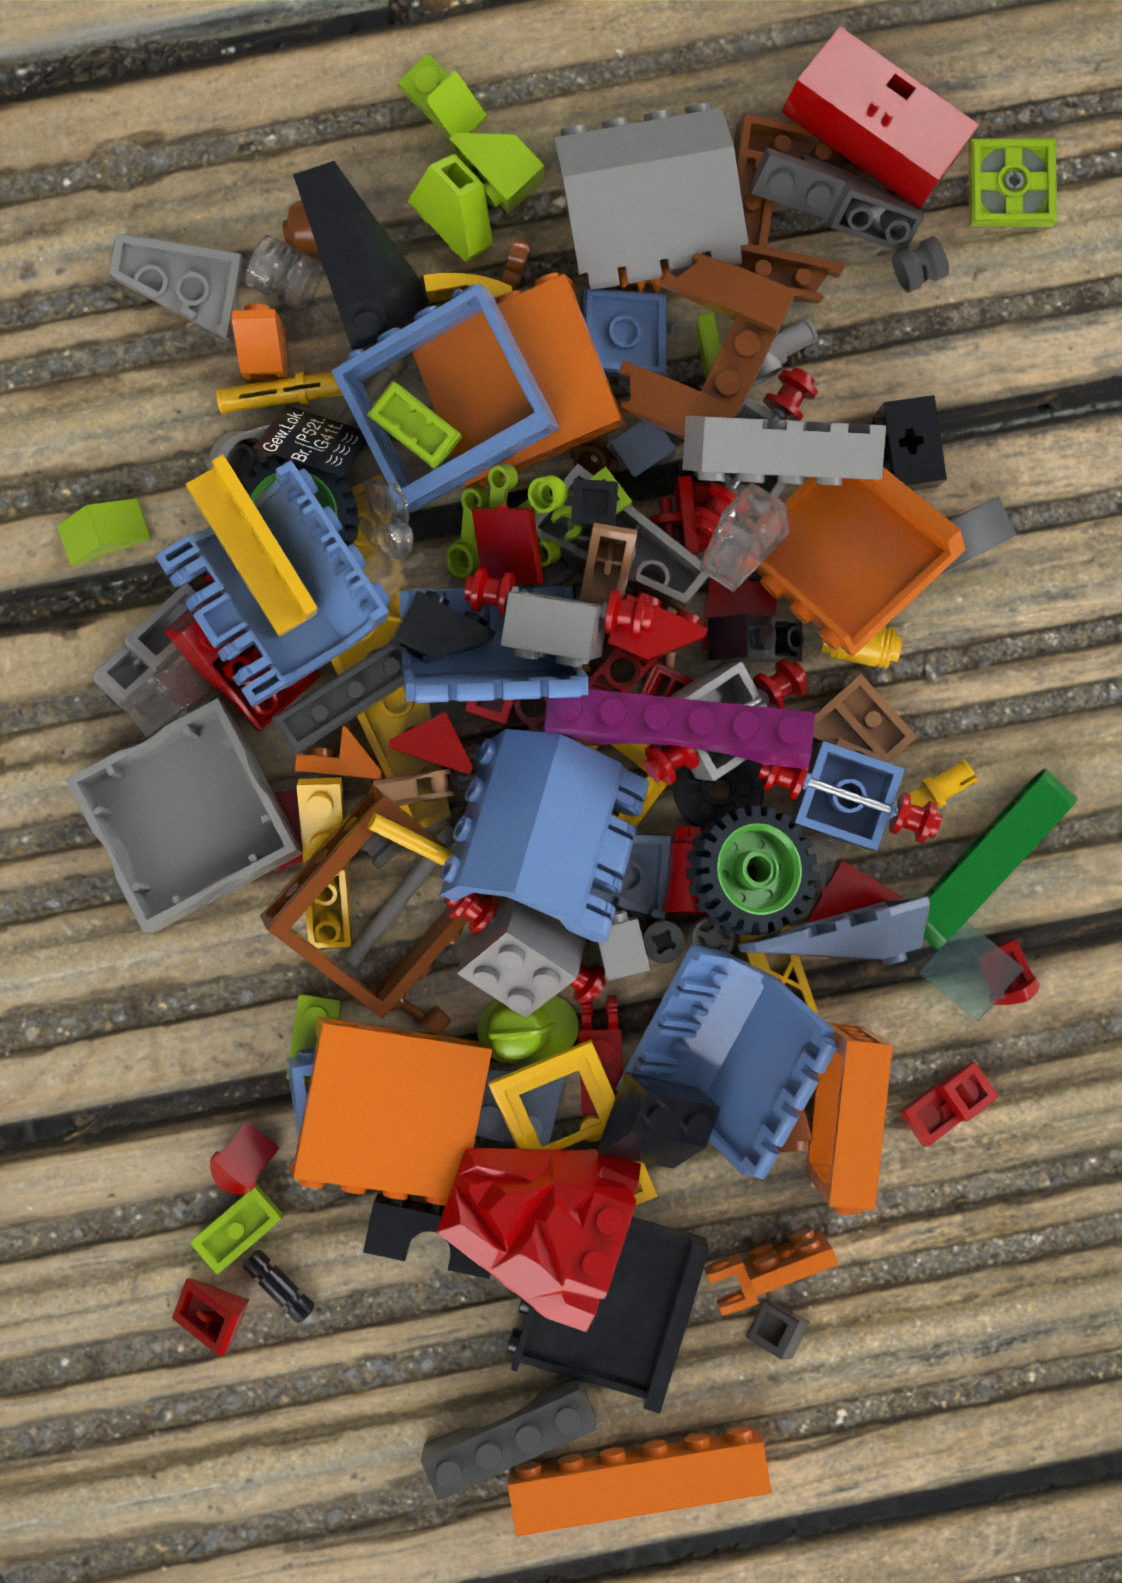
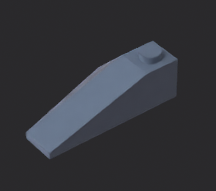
M928 896L892 899L738 943L740 952L863 960L881 959L882 965H891L907 960L906 952L921 948L930 902Z

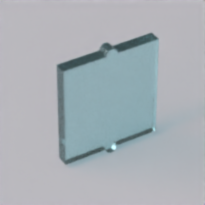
M966 922L947 943L939 948V951L922 969L920 974L978 1022L997 999L1002 1000L1005 998L1004 991L1024 968L970 923Z

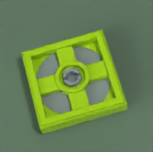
M1056 138L970 140L968 144L969 227H1053L1057 223Z

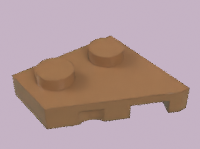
M862 674L854 678L815 713L813 738L886 763L893 760L917 738L913 731Z

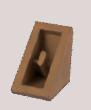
M593 523L580 593L581 600L598 603L608 602L612 589L620 590L624 600L638 530Z

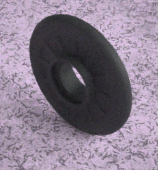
M747 759L720 777L728 783L730 794L724 799H716L708 792V780L696 779L692 771L683 765L675 771L676 781L672 784L673 797L682 816L693 826L703 827L707 822L712 821L714 817L732 809L759 805L761 808L764 800L763 780L757 778L759 768L756 763Z

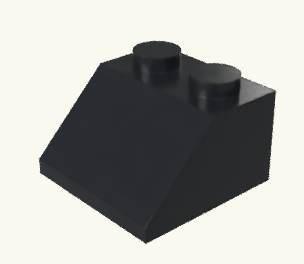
M625 1071L597 1151L602 1155L674 1169L706 1148L721 1107L698 1087Z

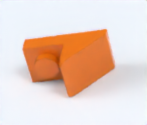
M345 724L342 726L339 758L333 757L334 749L309 747L308 755H296L295 771L376 780L385 778L381 766L354 732Z

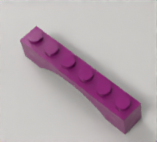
M588 689V695H581V697L548 698L544 728L546 733L562 734L585 746L626 743L672 745L725 753L764 765L808 769L812 751L815 712Z

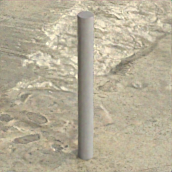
M447 824L437 836L449 848L455 842L453 839L454 828ZM424 856L418 860L343 958L355 967L359 965L438 863Z

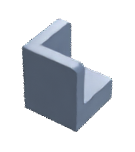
M644 420L612 440L609 448L614 457L616 455L619 456L633 477L639 476L657 463L660 466L675 456L677 449L663 429Z

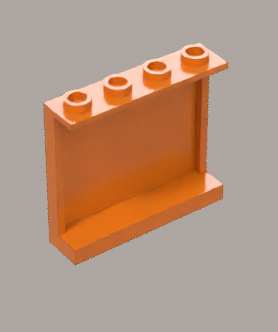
M558 273L547 274L534 282L535 287L522 293L519 290L510 291L496 299V303L560 427V430L498 464H510L517 472L628 425L624 412L616 403L574 294L575 284L565 273L560 276ZM483 311L412 352L435 413L463 435L451 451L453 459L534 413ZM491 469L464 483L463 486L472 488L489 485L488 474ZM501 472V479H503L505 475Z
M884 467L882 480L842 478V485L816 484V477H809L743 541L733 532L728 536L735 550L732 558L746 573L749 574L753 570L762 577L760 579L761 584L774 598L778 599L781 595L791 603L788 606L789 609L802 623L806 625L812 621L820 629L818 634L831 649L836 651L841 647L851 657L861 650L966 550L961 530Z
M318 1016L315 1034L318 1039L294 1162L289 1164V1170L293 1179H298L299 1185L308 1188L320 1189L324 1187V1183L341 1185V1190L353 1194H365L367 1189L383 1191L384 1196L392 1199L406 1200L410 1194L425 1196L424 1200L432 1204L445 1205L464 1149L474 1148L492 1049L482 1041Z

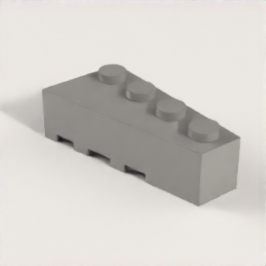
M686 416L682 470L699 471L698 480L725 481V473H738V481L758 483L765 482V475H778V483L803 484L804 476L816 477V484L842 485V478L882 480L886 425Z

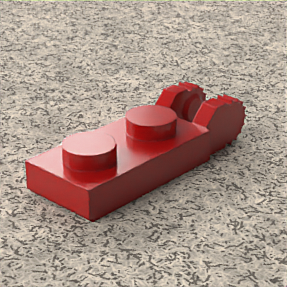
M607 995L605 1011L608 1016V1028H592L593 1002L589 999L585 1003H581L582 1029H579V1044L590 1039L592 1040L613 1092L617 1096L618 1091L615 1088L623 1075L621 1027H618L617 995ZM580 1075L582 1116L598 1115Z

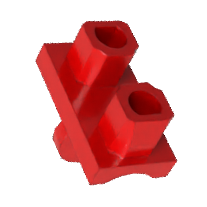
M691 476L678 477V483L674 484L676 512H673L672 498L659 499L660 514L650 516L649 520L659 528H662L674 540H676L674 526H678L680 544L696 556L699 552L717 548L720 545V534L717 538H714L695 526L696 517L692 514L696 506L706 507L711 499V495L707 491L710 483H692Z

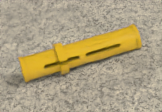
M304 371L295 372V377L216 388L217 403L222 415L230 412L297 402L301 406L310 405V400L343 396L331 371L306 375ZM321 385L320 387L309 388V389H299V390H296V391H289V392H287V390H291V389L307 388V387H311V386ZM276 392L275 394L244 398L245 396Z

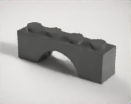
M571 1378L540 1392L529 1404L506 1418L478 1428L469 1429L461 1427L425 1443L420 1461L439 1501L597 1430L596 1413L581 1380Z

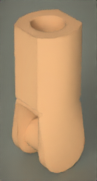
M450 769L433 770L373 781V786L375 785L399 806L454 796V791H449L447 775L451 774ZM430 778L432 794L420 796L418 780Z

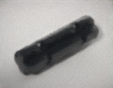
M261 1250L253 1252L244 1262L243 1269L253 1279L257 1277L260 1280L258 1284L281 1308L283 1306L288 1308L286 1313L295 1322L300 1323L304 1321L313 1311L314 1303L305 1294L300 1296L298 1294L299 1288L276 1265L272 1267L269 1264L271 1260Z

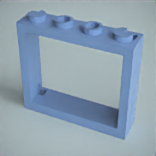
M480 283L475 286L473 284L463 291L457 289L451 295L452 300L438 308L437 306H430L421 310L414 316L415 321L403 329L397 327L384 332L377 338V344L365 351L363 349L352 351L349 353L350 357L344 360L342 365L331 370L400 509L414 512L560 430L492 293ZM483 311L534 413L412 482L386 430L367 416L373 404L362 381Z

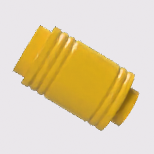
M885 626L853 657L841 647L834 651L823 640L821 652L827 653L828 658L831 659L835 658L836 660L840 659L841 661L845 660L847 662L888 669L890 661L898 662L902 647V637L895 636L896 627Z

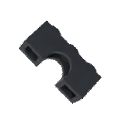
M377 1194L373 1202L363 1253L405 1261L410 1243L415 1236L423 1232L437 1233L436 1230L445 1205L411 1201V1195L406 1200H398ZM448 1242L450 1247L448 1271L490 1279L491 1274Z

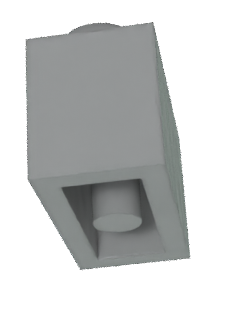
M625 910L615 911L614 917L610 919L612 925L607 942H598L608 981L650 971L637 917L635 915L627 916Z

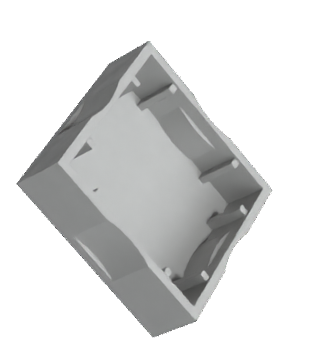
M219 698L164 726L145 742L131 748L119 750L66 779L92 833L106 849L113 865L115 878L143 932H158L303 854L302 845L229 704Z

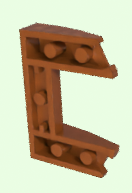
M745 113L736 126L734 149L748 245L740 246L742 264H737L736 266L796 290L795 302L818 304L824 297L817 293L816 290L828 274L837 278L844 270V263L768 248L767 242L774 201L751 194L749 184L766 148L799 159L803 153L843 169L839 153L800 125ZM856 167L843 169L858 176Z
M696 252L692 255V260L695 264L677 278L669 273L663 278L661 287L734 320L728 336L701 391L623 361L621 377H630V401L621 402V410L682 439L685 436L686 416L737 418L794 301L796 290L736 265Z

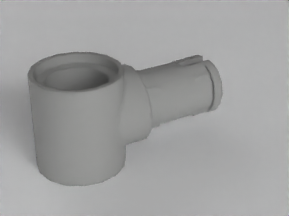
M808 318L777 334L753 386L763 383L783 369L782 364L787 361L788 356L818 340L816 329Z

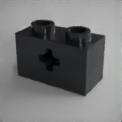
M935 395L884 402L878 409L877 416H873L872 425H886L883 467L912 491L939 487L947 480ZM905 437L908 444H915L916 447L910 454L907 447L899 446V443Z

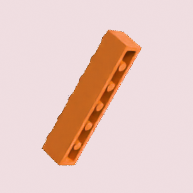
M749 1426L733 1427L728 1429L725 1435L709 1437L707 1433H695L686 1436L683 1442L667 1444L664 1440H654L644 1443L642 1449L625 1451L622 1447H613L601 1451L600 1456L583 1458L579 1454L566 1455L557 1460L558 1463L542 1466L537 1461L525 1462L517 1465L515 1470L509 1471L508 1491L516 1537L772 1494L764 1443L759 1429L751 1430Z

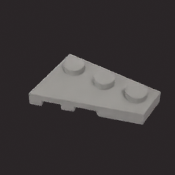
M116 233L109 275L113 280L230 341L232 331L231 311H235L244 262L241 254Z

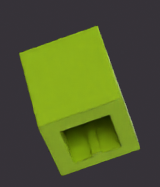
M454 133L449 138L451 153H455L484 184L486 200L494 208L500 205L509 214L545 180V165L516 135Z
M455 153L431 164L411 194L408 202L420 214L421 218L444 239L450 249L466 263L488 251L493 245L484 184Z

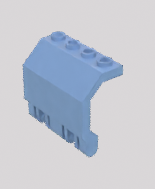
M291 460L276 469V481L259 495L253 503L317 605L318 610L315 617L278 638L210 527L187 535L156 556L166 575L174 573L169 578L174 587L186 585L206 571L214 583L192 594L185 601V604L191 612L199 609L193 617L214 649L225 645L246 632L218 651L217 654L223 662L237 657L252 645H255L262 656L260 659L244 666L234 675L233 678L237 685L240 686L270 668V671L241 689L252 707L282 689L291 686L351 649L387 620L389 611L386 606L391 604L388 595L380 583L375 581L371 584L362 569L367 565L357 547L353 543L346 546L338 531L342 529V526L333 510L329 506L322 508L313 495L318 492V489L310 474L305 468L298 471Z
M505 729L493 738L486 739L477 754V762L480 763L477 776L471 780L465 793V800L468 801L465 814L458 820L453 832V839L456 840L453 853L446 859L441 870L440 877L444 882L440 895L454 902L472 893L509 897L559 919L564 927L574 934L594 942H607L612 925L610 919L614 917L616 909L610 903L591 895V887L610 894H619L623 883L620 880L624 879L633 846L632 841L635 839L637 830L631 824L611 814L615 810L627 816H640L649 787L648 780L624 769L621 762L562 734Z

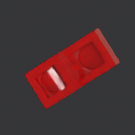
M971 1062L925 1091L898 1112L921 1145L929 1147L958 1123L971 1120L999 1098V1096L976 1062Z

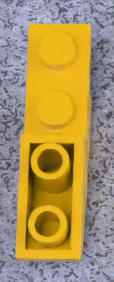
M342 777L298 779L297 796L304 865L347 817L346 810H344ZM350 861L305 911L308 941L316 948L351 947Z

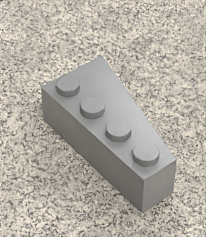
M578 463L563 481L568 488V497L563 506H572V497L570 495L573 491L574 479L588 480L593 476ZM630 505L616 516L615 524L617 527L638 530L626 587L651 595L677 610H683L706 582L713 570ZM554 511L537 515L535 522L538 541L547 538L554 539L560 546L562 557L585 568L593 527H583L577 539L567 542L564 536L574 528V526H570V518L564 517L553 524L551 516Z

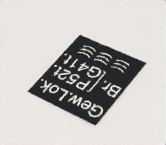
M286 405L253 448L343 477L367 441L359 428Z

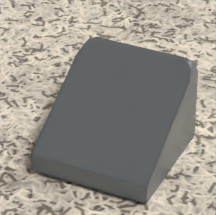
M764 1299L746 1338L779 1359H792L810 1321L768 1299Z

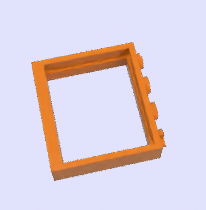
M826 1022L835 1030L831 1039L839 1047L824 1074L816 1072L820 1081L814 1090L810 1126L812 1140H809L805 1173L827 1204L835 1207V1213L850 1216V1214L861 1215L862 1210L875 1211L893 1045L864 1026Z

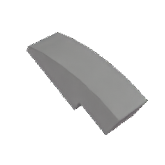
M188 584L180 587L125 638V644L94 671V683L124 711L144 694L181 655V652L163 630L188 609L185 601L196 592Z

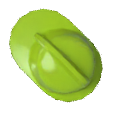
M557 995L526 1018L496 999L484 1008L478 1019L477 1034L479 1041L485 1042L492 1049L491 1057L497 1061L511 1064L540 1061L571 1048L578 1037L579 1022L572 1006Z

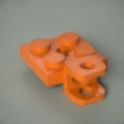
M811 1228L803 1229L791 1234L788 1237L789 1242L776 1247H773V1244H764L752 1249L749 1252L750 1257L742 1259L740 1254L737 1253L704 1267L709 1283L736 1275L741 1289L728 1293L716 1300L721 1315H728L758 1304L759 1302L756 1297L758 1295L839 1265L833 1248L822 1231L813 1232Z

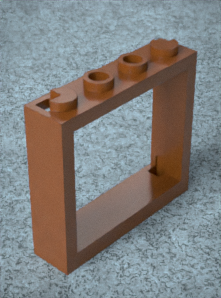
M374 785L264 910L260 917L269 932L383 1019L390 1010H396L404 1002L407 991L417 979L424 978L432 970L435 959L444 948L453 945L460 938L463 927L469 919L462 914L452 919L446 915L445 910L374 992L291 928L374 833L367 829L368 822L374 813L385 818L389 817L395 823L451 850ZM477 893V894H479L480 896H482L483 898H485L486 896H488V894H480V893Z

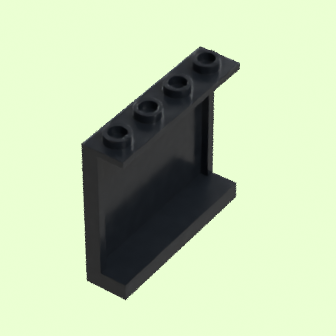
M632 1216L608 1293L604 1299H600L596 1315L587 1332L543 1317L521 1298L518 1313L525 1314L521 1329L513 1327L506 1353L513 1355L511 1370L517 1372L519 1364L523 1363L643 1398L644 1409L660 1414L709 1253L707 1238Z

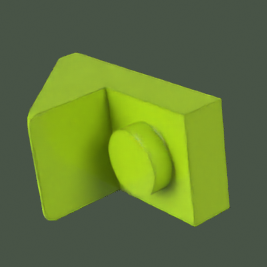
M428 53L397 82L399 89L448 138L454 133H473L487 119L486 113L456 71L449 75Z

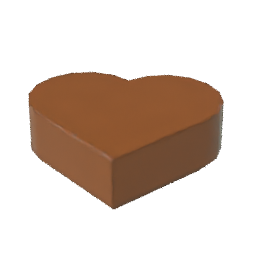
M516 238L513 243L501 282L512 286V291L517 290L532 247L529 242Z

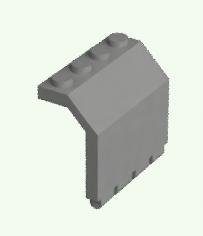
M700 103L685 107L686 114L669 117L668 110L655 111L644 114V122L628 124L627 118H616L602 122L603 129L586 132L585 125H576L561 129V136L554 137L555 160L559 162L578 275L587 274L590 291L619 286L617 268L625 267L628 284L662 278L661 260H667L669 273L673 276L681 275L695 264L692 260V255L696 252L700 254L709 252V257L733 265L742 264L740 246L748 245V237L734 144L722 108L711 109L710 103Z

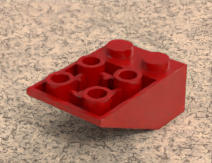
M187 609L163 630L189 664L257 731H261L272 721V717L282 712L320 677L315 670L291 686L282 689L252 707L241 689L270 671V668L240 686L237 685L233 677L238 670L260 659L262 656L255 645H252L237 657L224 662L217 654L220 649L246 632L225 645L214 649L193 617L199 609L192 612Z

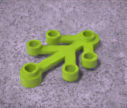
M510 464L494 466L489 471L490 495L482 486L468 488L462 493L461 503L464 509L461 538L452 543L445 556L447 568L455 577L467 580L468 575H475L476 570L480 567L471 509L475 507H497L503 503L507 504L508 490L513 489L518 482L517 471ZM501 472L505 475V484L501 480ZM553 475L537 478L529 485L528 500L517 508H533L535 517L540 513L559 510L567 500L568 488L562 480ZM550 488H551L552 493H553V498H552V496H551V494H550ZM474 494L478 499V505L474 503ZM551 538L538 541L542 567L556 563L561 556L559 544ZM543 547L548 551V559L544 556ZM518 584L515 587H520L526 584Z

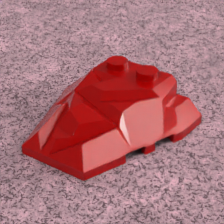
M465 1148L436 1232L477 1265L498 1279L506 1288L531 1305L543 1317L587 1332L596 1315L600 1299H604L608 1293L635 1210L636 1199L634 1195L639 1183L641 1164L632 1160L599 1154L597 1149Z

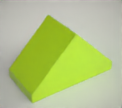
M137 498L85 505L57 525L72 567L152 539Z

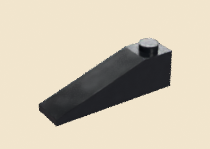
M331 161L294 173L293 176L352 351L377 343V338L390 329L397 327L403 329L415 321L414 316L427 308L417 274L371 213L336 162Z

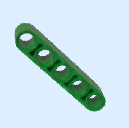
M1046 768L1037 773L922 896H928L930 902L923 938L934 949H939L955 935L1077 801V797Z

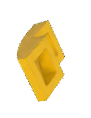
M465 273L423 275L429 303L452 300L451 295L457 289L463 291L474 284L475 286L479 283L492 293L495 301L499 296L512 291V286L485 276Z

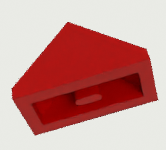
M446 712L390 739L388 748L470 776L473 775L475 769Z
M187 1278L172 1319L216 1355L224 1356L236 1337L249 1299L201 1281Z

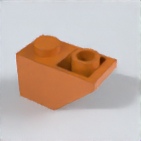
M247 304L243 306V310L231 311L239 369L247 383H256L289 378L288 332L276 310L270 309L265 304Z

